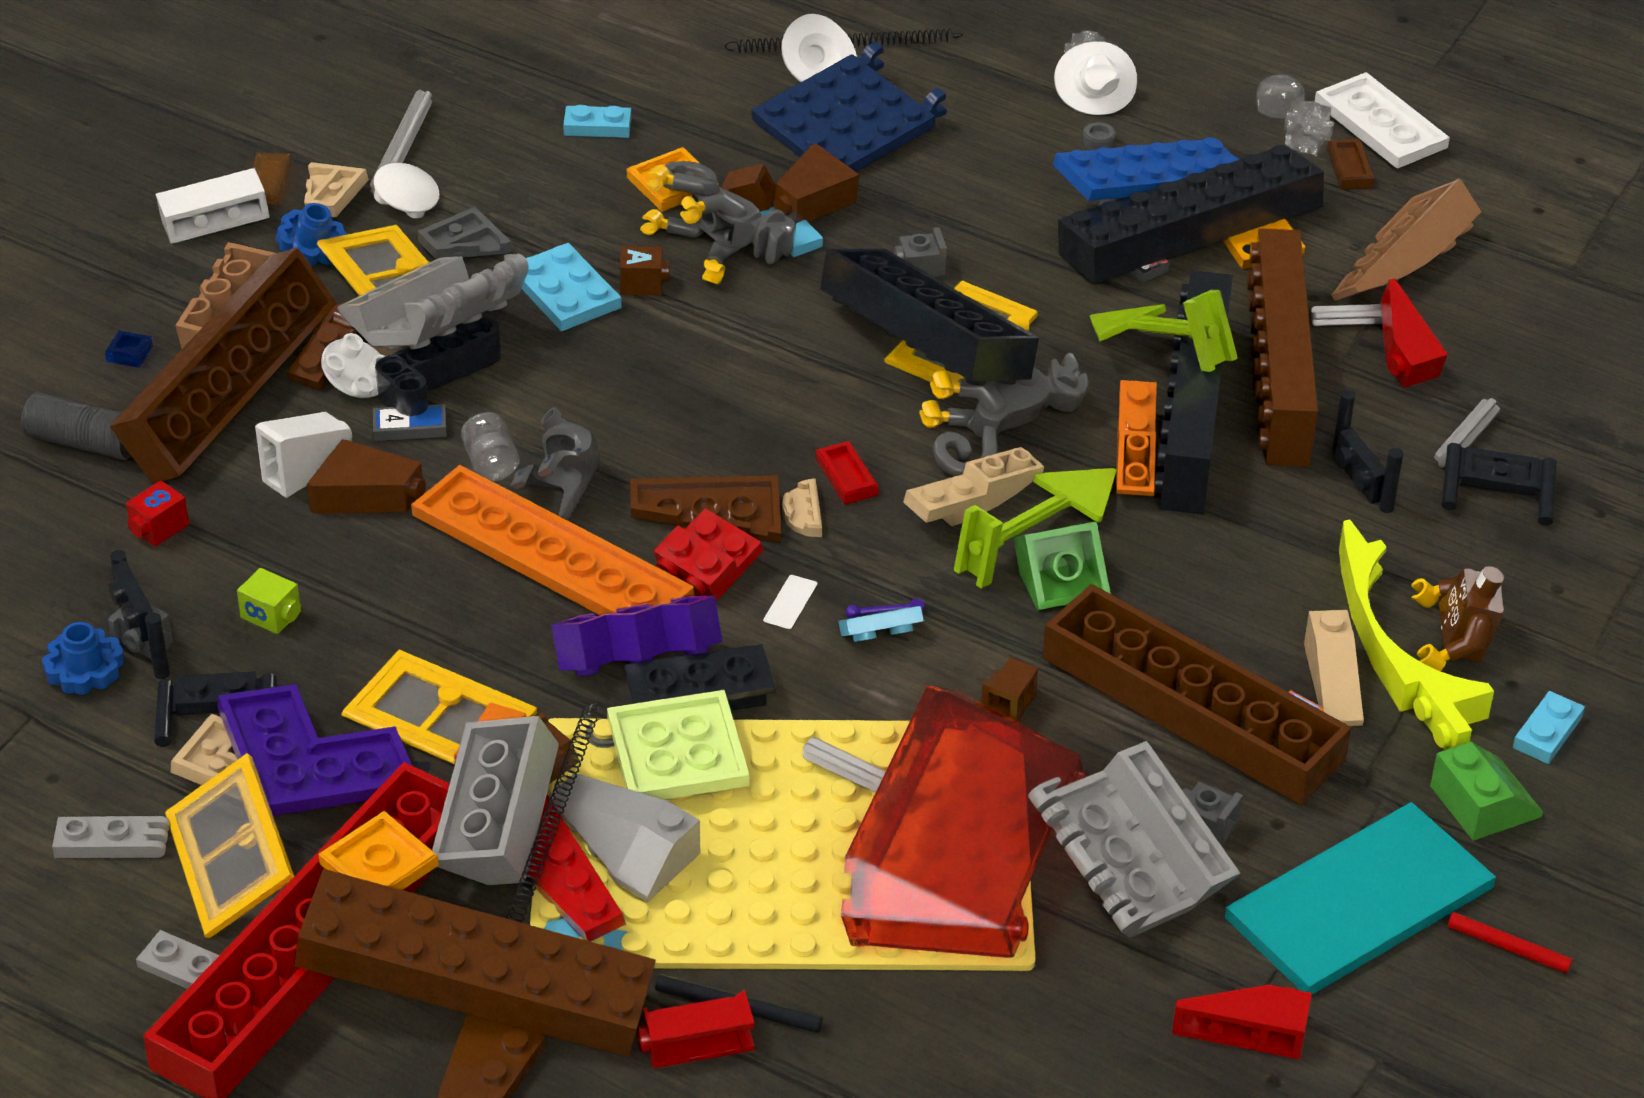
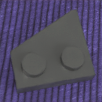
M472 207L418 231V242L435 259L440 257H474L507 254L511 252V241L476 207Z

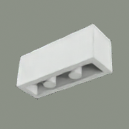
M255 168L156 194L161 220L171 244L270 218L265 191Z

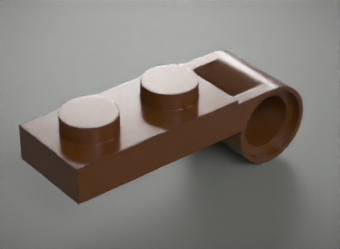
M336 304L289 368L287 373L290 381L321 391L328 381L321 364L325 348L331 342L343 339L348 333L357 334L362 338L363 342L367 341L339 313L337 306L342 304Z

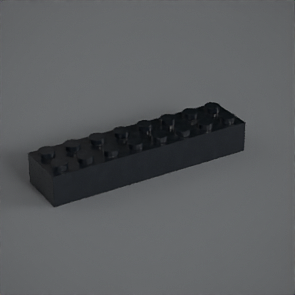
M1277 145L1270 150L1258 154H1250L1243 159L1228 164H1219L1213 169L1201 173H1192L1185 178L1161 183L1158 187L1143 192H1134L1128 197L1107 201L1100 206L1085 211H1076L1070 216L1058 219L1059 255L1096 284L1163 259H1170L1279 220L1289 219L1323 207L1324 171L1289 146Z
M826 249L820 289L832 296L834 302L847 305L851 308L850 311L852 313L863 315L869 319L868 322L870 324L886 329L888 335L906 341V346L924 352L927 359L945 365V370L963 376L966 383L983 386L986 385V381H997L1002 384L1012 385L1016 384V380L1032 379L1039 337L887 249Z
M1191 270L1189 284L1182 283L1180 305H1184L1183 302L1209 290H1220L1228 319L1233 275ZM1179 305L1177 319L1188 320L1184 306ZM1175 335L1170 368L1171 373H1169L1164 420L1162 423L1161 444L1159 445L1157 469L1164 470V472L1156 473L1154 494H1161V510L1204 515L1222 362L1215 365V370L1211 372L1201 371L1193 340L1189 336Z

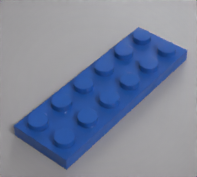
M1208 137L1203 140H1180L1171 143L1155 142L1150 145H1126L1125 147L1118 148L1101 147L1097 150H1073L1071 152L1056 153L1053 166L1088 201L1128 197L1134 192H1143L1158 187L1161 183L1173 182L1185 178L1189 174L1201 173L1213 169L1219 164H1228L1240 159L1232 155L1220 140Z

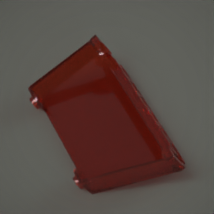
M927 686L845 855L844 873H852L850 900L842 899L841 918L850 945L1002 958L1014 957L1020 942H1024L1027 939L1029 922L1027 917L1024 916L1021 901L1052 830V827L1042 818V813L1033 805L1028 794L1038 785L1056 777H1059L1061 782L1054 790L1088 777V772H1085L1083 769L1080 754L956 689Z

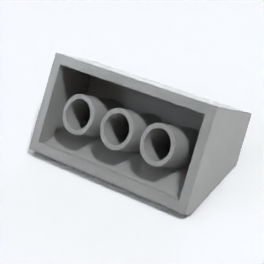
M539 716L466 722L432 849L438 855L439 866L437 867L486 885L519 883L535 837L537 836L559 747L558 741Z

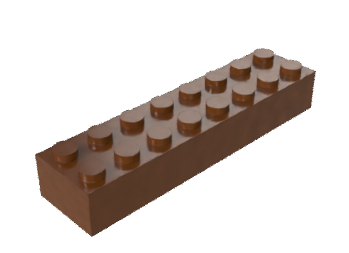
M1258 229L1257 242H1251L1250 263L1254 264L1252 265V270H1247L1246 289L1252 290L1249 291L1248 312H1254L1250 315V334H1256V336H1252L1251 355L1252 357H1258L1254 358L1253 379L1259 380L1255 384V402L1261 403L1257 406V426H1263V428L1259 429L1258 448L1259 450H1265L1266 465L1310 467L1318 409L1300 230Z
M298 247L270 255L109 426L152 483L180 477L337 304Z
M1090 584L1045 624L1043 659L1300 805H1303L1346 761L1352 727L1093 584Z
M323 869L298 935L294 966L629 1057L656 959Z

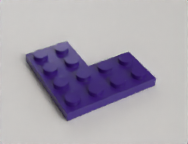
M296 684L218 695L217 707L236 758L238 760L246 753L252 756L273 816L367 801L403 762L412 765L395 726L318 738Z

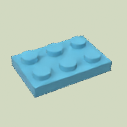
M569 243L526 258L529 270L521 289L561 332L622 308L621 296Z

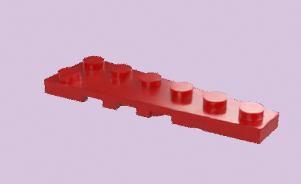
M546 795L541 820L544 818V813L550 800L548 795ZM550 806L552 810L557 811L555 806ZM548 812L550 816L560 818V814ZM551 817L546 818L549 822L558 824V820ZM562 818L559 819L560 824L557 825L556 836L553 837L552 847L548 849L550 853L546 855L547 860L544 861L545 866L542 867L543 871L540 873L541 877L537 879L539 883L536 886L542 896L549 903L555 905L556 910L586 941L591 942L626 925L620 908ZM549 823L544 824L547 828H551L552 830L556 829L555 825H550ZM547 829L542 830V832L545 834H549L550 836L554 835L553 831H549ZM540 835L541 839L548 842L552 841L551 837ZM538 841V844L547 848L550 846L549 843ZM535 847L537 851L547 853L546 849ZM533 853L535 857L545 859L544 855ZM531 859L533 863L543 865L542 861ZM529 865L531 869L541 871L540 867ZM528 871V874L530 876H539L538 873ZM530 878L533 883L537 882L535 879Z

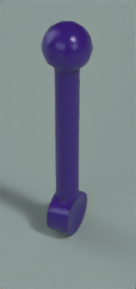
M914 599L909 604L862 608L856 605H849L845 610V614L851 619L859 617V615H871L915 606H921L923 613L924 602Z

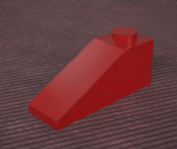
M1389 279L1380 302L1385 360L1389 372L1398 379L1403 388L1440 377L1448 356L1447 352L1396 279Z
M1263 985L1177 1000L1175 1006L1172 1034L1300 1060L1312 993L1290 987Z

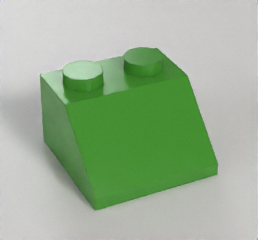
M1097 521L1013 537L1019 573L1037 610L1067 605L1090 584L1110 593Z
M1468 742L1436 754L1430 787L1473 841L1542 817V809L1498 756L1473 742Z

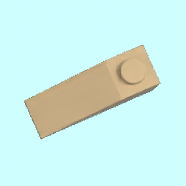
M1348 610L1309 611L1304 647L1318 705L1324 708L1323 712L1348 726H1363L1364 717L1355 639Z

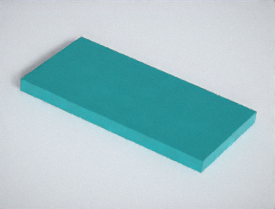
M1410 802L1227 906L1225 919L1300 991L1310 992L1313 995L1494 888L1496 876L1414 803Z

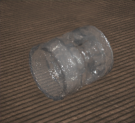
M486 412L471 417L463 425L461 439L475 473L494 482L503 480L517 469L519 454L503 417L496 413Z

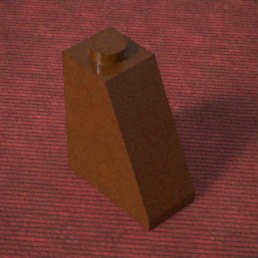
M817 143L813 144L776 183L774 208L775 210H781L795 224L803 220L807 222L856 203L859 174Z
M345 439L339 442L307 483L310 512L316 514L406 513L410 509L411 504L424 494L426 481L422 476L421 462Z

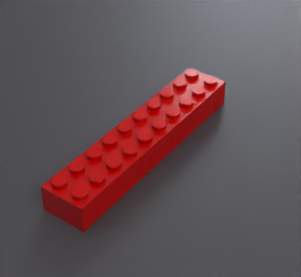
M403 762L143 1035L149 1069L203 1098H226L335 979L332 976L294 966L298 935L322 870L325 869L320 865L318 854L383 811L432 850L450 783ZM434 869L403 889V891L413 893Z

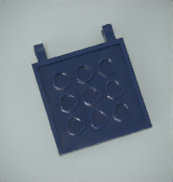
M874 41L863 50L861 57L857 58L851 54L753 108L751 112L754 122L799 157L811 145L817 143L856 172L935 127V118L947 114L946 108L939 104L946 99V93L937 87L926 96L923 104L917 103L876 72L884 68V62L877 57L884 50L883 46Z

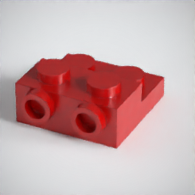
M705 508L686 529L677 525L654 550V554L657 560L656 567L694 586V595L715 596L717 602L764 549L761 541Z

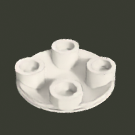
M391 163L382 166L374 176L375 200L380 204L390 205L395 209L404 211L412 218L423 217L425 211L432 209L438 202L439 189L436 182L429 174L418 167L405 163Z
M348 333L343 339L331 342L323 351L321 358L323 372L330 383L341 392L353 397L371 398L378 395L375 364L385 355H381L372 346L363 342L360 336L353 333Z

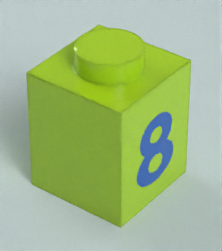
M259 568L237 589L240 617L273 633L279 634L289 623L295 621L301 612L298 584L263 568Z

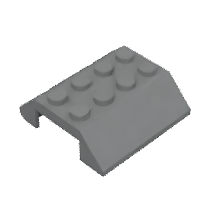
M521 254L504 255L505 260L496 264L493 271L485 269L473 274L471 279H469L462 256L440 257L337 307L339 313L372 346H387L389 350L409 345L410 349H418L430 344L429 338L435 335L444 336L457 330L456 325L460 323H471L481 319V313L486 310L493 311L507 306L506 300L520 293L529 270V265L526 258Z
M1147 741L1118 752L1106 768L1098 773L1054 790L1061 782V779L1056 777L1038 785L1028 794L1033 805L1042 813L1044 821L1057 833L1056 838L1065 847L1066 853L1084 879L1089 881L1088 884L1093 892L1100 895L1104 901V908L1112 915V919L1117 927L1129 938L1189 912L1240 874L1237 867Z

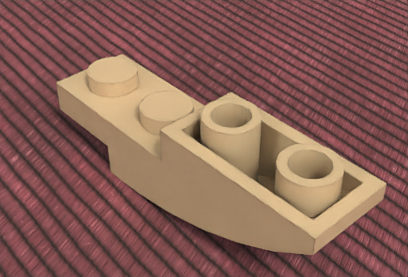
M1022 447L1014 448L966 462L962 475L906 490L904 503L926 523L942 518L952 527L963 523L965 510L973 505L987 512L1015 496L1033 482L1034 474L1043 473L1044 466Z

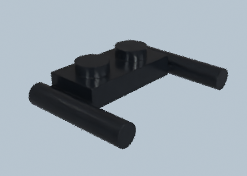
M1343 390L1340 396L1332 448L1335 452L1336 462L1341 469L1346 471L1353 480L1356 489L1362 492L1371 504L1380 502L1379 509L1384 513H1391L1394 511L1404 453L1398 448L1390 449L1385 469L1355 430L1351 428L1356 394L1352 390Z
M1450 443L1447 445L1442 507L1445 510L1456 509L1459 479H1461V485L1534 496L1536 491H1540L1538 523L1550 525L1553 523L1557 461L1553 458L1540 460L1535 457L1471 447L1463 448L1458 443Z
M115 550L110 555L114 581L108 584L110 595L116 606L119 605V608H121L127 628L129 630L135 628L142 642L149 641L155 678L166 679L170 675L161 616L158 613H153V609L128 566L125 551Z
M256 671L180 675L176 677V683L169 679L159 681L155 744L160 747H166L170 744L172 714L218 713V695L277 687V677L274 674L267 673L261 678H257Z

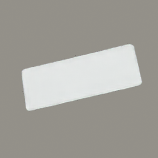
M790 575L763 621L791 629L817 586V582Z

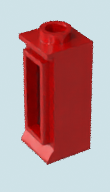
M742 990L732 998H720L658 1009L649 1012L648 1008L645 1007L643 1008L644 1026L637 1027L641 1053H649L652 1069L754 1051V1042L750 1029H754V1020L745 990Z

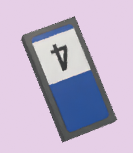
M445 404L428 405L427 410L417 416L402 415L394 407L373 408L374 441L447 437Z

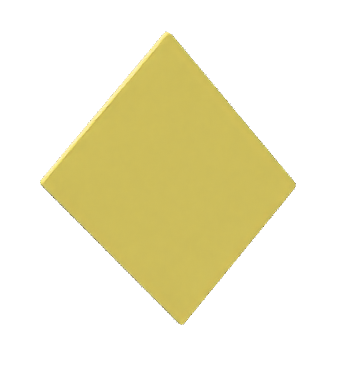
M551 718L548 721L571 740L579 718ZM600 719L595 722L596 726L593 728V735L600 740L612 739L608 719ZM585 720L582 721L583 724H590V722H587ZM733 720L750 774V786L665 799L700 820V854L649 902L644 901L615 883L609 876L608 868L599 857L595 858L588 850V844L578 832H573L568 826L623 913L626 925L616 929L628 932L621 939L622 949L630 953L656 959L654 968L1029 971L1035 967L1021 726L1017 722ZM580 726L581 730L586 731V727ZM581 731L578 732L580 736L586 737L585 733ZM576 737L577 741L585 744L588 742L580 737ZM811 737H816L909 781L912 785L909 798L903 804H898L806 760L803 757L805 743ZM573 743L575 747L586 748L585 745ZM589 743L587 750H585V755L582 756L583 761L580 762L581 767H579L577 774L625 788L615 746L600 748ZM575 749L576 753L583 755V751ZM572 767L571 769H569L574 772H577V768ZM568 771L564 773L568 776L573 775V773H569ZM561 777L563 781H566L568 779L566 777ZM556 780L549 784L548 796L552 793ZM536 886V890L533 891L534 896H532L530 925L545 929L547 921L565 918L556 910L554 904L549 903L542 896ZM601 936L591 942L604 945V937Z

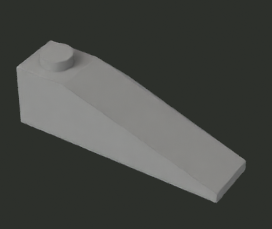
M577 774V778L574 779L575 783L572 785L573 789L570 790L571 795L568 796L569 800L566 802L567 806L564 808V813H562L563 820L573 832H578L586 841L590 853L595 858L599 857L608 868L609 876L615 883L644 901L649 902L700 854V820L669 801ZM567 779L566 782L573 783V780ZM565 783L560 785L561 787H565L567 789L571 788L570 785H567ZM561 788L557 789L559 793H564L565 795L569 794V792L566 790H563ZM555 794L556 798L564 801L567 800L566 796ZM553 800L554 804L560 806L565 805L564 802ZM556 807L558 812L563 811L562 808Z

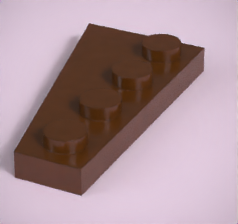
M778 475L630 479L631 517L688 527L706 508L756 539L781 543Z
M466 1014L437 1098H511L546 1047L545 1035Z

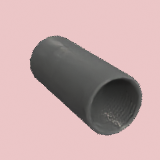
M35 392L27 399L21 416V427L26 437L124 461L132 457L109 427L122 412L41 392Z

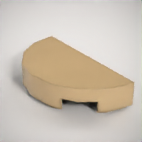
M816 479L800 481L797 488L783 495V519L786 525L797 533L808 537L822 538V522Z

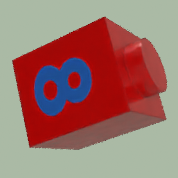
M161 480L126 502L129 518L127 524L134 536L143 538L154 547L189 525L185 496Z

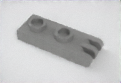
M164 816L58 817L52 845L54 858H159L165 855V844L168 838L167 831L169 830L170 820Z
M160 930L136 958L138 968L188 989L219 955Z

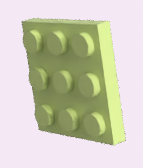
M725 690L607 708V719L626 789L665 800L750 786V774Z

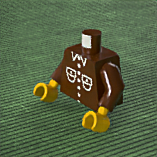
M1492 566L1484 567L1482 571L1466 568L1462 569L1456 577L1440 580L1437 586H1432L1422 578L1412 583L1411 587L1419 594L1413 595L1411 598L1425 608L1432 607L1438 601L1439 596H1442L1439 602L1444 650L1439 652L1431 644L1421 647L1417 652L1421 663L1441 671L1449 659L1452 662L1462 658L1479 663L1482 661L1504 614L1501 592L1504 576L1500 570Z

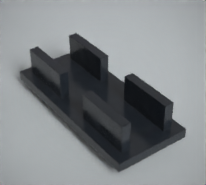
M763 644L624 665L633 704L725 690L730 710L733 711L765 706L767 704V694L776 693V686Z

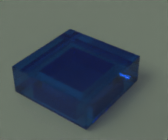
M119 330L105 351L106 362L140 368L153 347L152 336Z

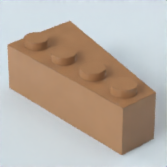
M228 242L224 248V258L217 259L212 267L214 271L210 280L204 279L200 286L201 294L198 298H192L175 325L181 349L270 255L277 253Z

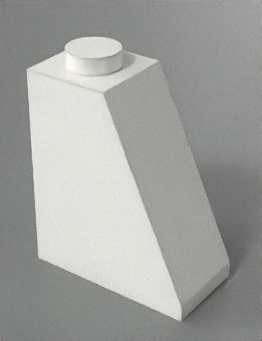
M327 412L257 424L255 428L262 481L285 498L290 497L307 486V483L342 439L352 441L351 429L345 422L337 420Z

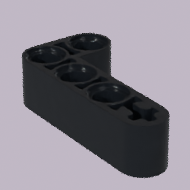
M479 319L457 327L455 332L448 335L430 338L431 343L418 349L407 347L379 359L375 364L378 397L386 406L394 407L402 415L417 416L424 413L428 408L427 391L495 364L501 359L498 323L492 319Z

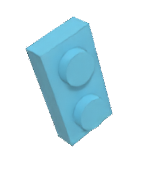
M586 105L566 106L563 124L564 136L629 138L632 119L631 108L618 106L590 107Z
M921 606L840 620L838 622L841 636L853 635L854 642L877 638L875 630L890 628L891 635L913 631L912 623L922 622L923 615Z
M1548 691L1515 736L1513 748L1549 764L1583 718L1585 706Z

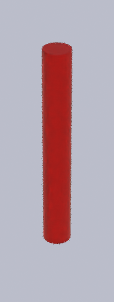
M1455 912L1452 913L1447 927L1565 974H1568L1571 968L1573 958Z

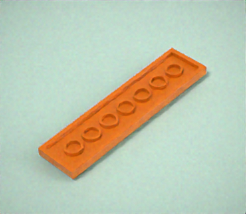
M462 465L457 466L411 504L414 517L598 615L616 612L618 608L649 603V606L671 603L670 599L694 596V586Z

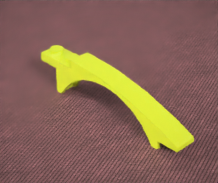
M1351 520L1343 521L1339 546L1341 574L1351 617L1372 667L1399 711L1402 712L1414 708L1417 718L1420 721H1424L1440 748L1447 750L1470 742L1472 729L1468 724L1489 718L1494 690L1489 683L1455 677L1421 663L1400 649L1386 635L1374 617L1368 593L1373 584L1382 575L1383 568L1378 561L1386 553L1387 547L1382 540L1367 543Z

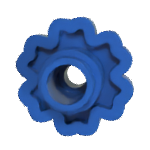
M310 203L301 211L294 209L289 214L282 216L275 240L282 252L298 247L310 266H314L317 262L330 265L332 262L318 247L317 242L347 234L342 223L333 221L331 212L326 206L319 203Z
M76 622L68 625L56 640L51 641L47 645L48 654L42 658L43 670L47 676L48 683L51 685H61L64 693L79 695L89 693L92 687L96 689L107 688L111 682L116 681L120 677L119 667L125 663L119 639L116 637H106L104 630L94 629L85 622Z

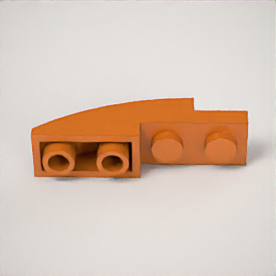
M1120 381L1116 458L1117 494L1154 496L1157 382Z

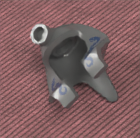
M553 407L546 412L541 420V424L547 428L542 437L545 458L541 466L537 468L535 464L528 465L516 471L510 486L515 491L525 487V485L563 489L564 494L558 516L569 520L597 471L600 460L595 436L589 429L565 421L561 417L562 412Z

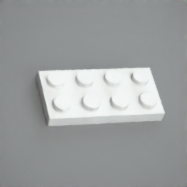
M1367 72L1316 92L1315 103L1396 168L1448 148L1449 136Z

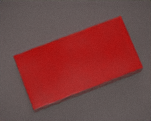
M850 441L816 450V461L844 505L878 496V484Z

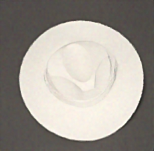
M806 14L799 17L790 24L783 36L781 50L784 63L790 73L800 82L851 54L857 57L850 38L842 28L831 19L819 14Z
M1095 41L1077 45L1061 57L1054 72V83L1058 95L1070 108L1083 114L1107 115L1123 109L1132 100L1137 87V73L1132 60L1121 48L1111 43Z

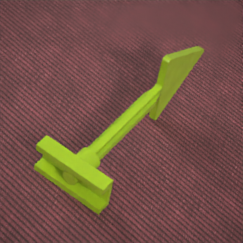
M1209 290L1183 302L1188 320L1156 317L1166 312L1165 304L1097 313L1089 316L1099 341L1108 339L1127 329L1189 336L1194 342L1201 371L1211 372L1215 370V365L1221 362L1238 359L1220 290Z
M1105 468L1034 474L1033 482L1055 496L1004 524L976 505L969 507L964 512L954 571L958 574L966 570L977 577L976 586L982 589L992 583L998 549L1003 546L1005 541L1069 506L1074 507L1091 519L1101 522L1117 470Z

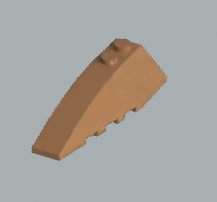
M1457 179L1413 196L1376 234L1375 237L1378 242L1367 246L1364 250L1366 256L1356 261L1353 265L1355 270L1347 274L1332 293L1333 299L1335 301L1383 286L1388 283L1389 279L1395 278L1397 280L1427 264L1438 254H1443L1456 245L1455 239L1469 231L1474 226L1472 221L1482 212L1462 180Z

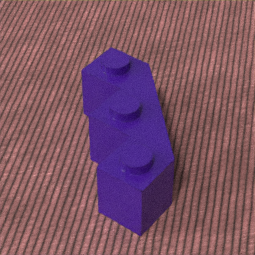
M686 596L670 599L671 603L649 606V603L635 605L618 608L613 613L595 616V613H590L552 624L559 670H576L577 676H586L598 673L600 665L612 661H630L631 664L653 661V656L667 651H685V656L708 652V646L723 641L715 596Z

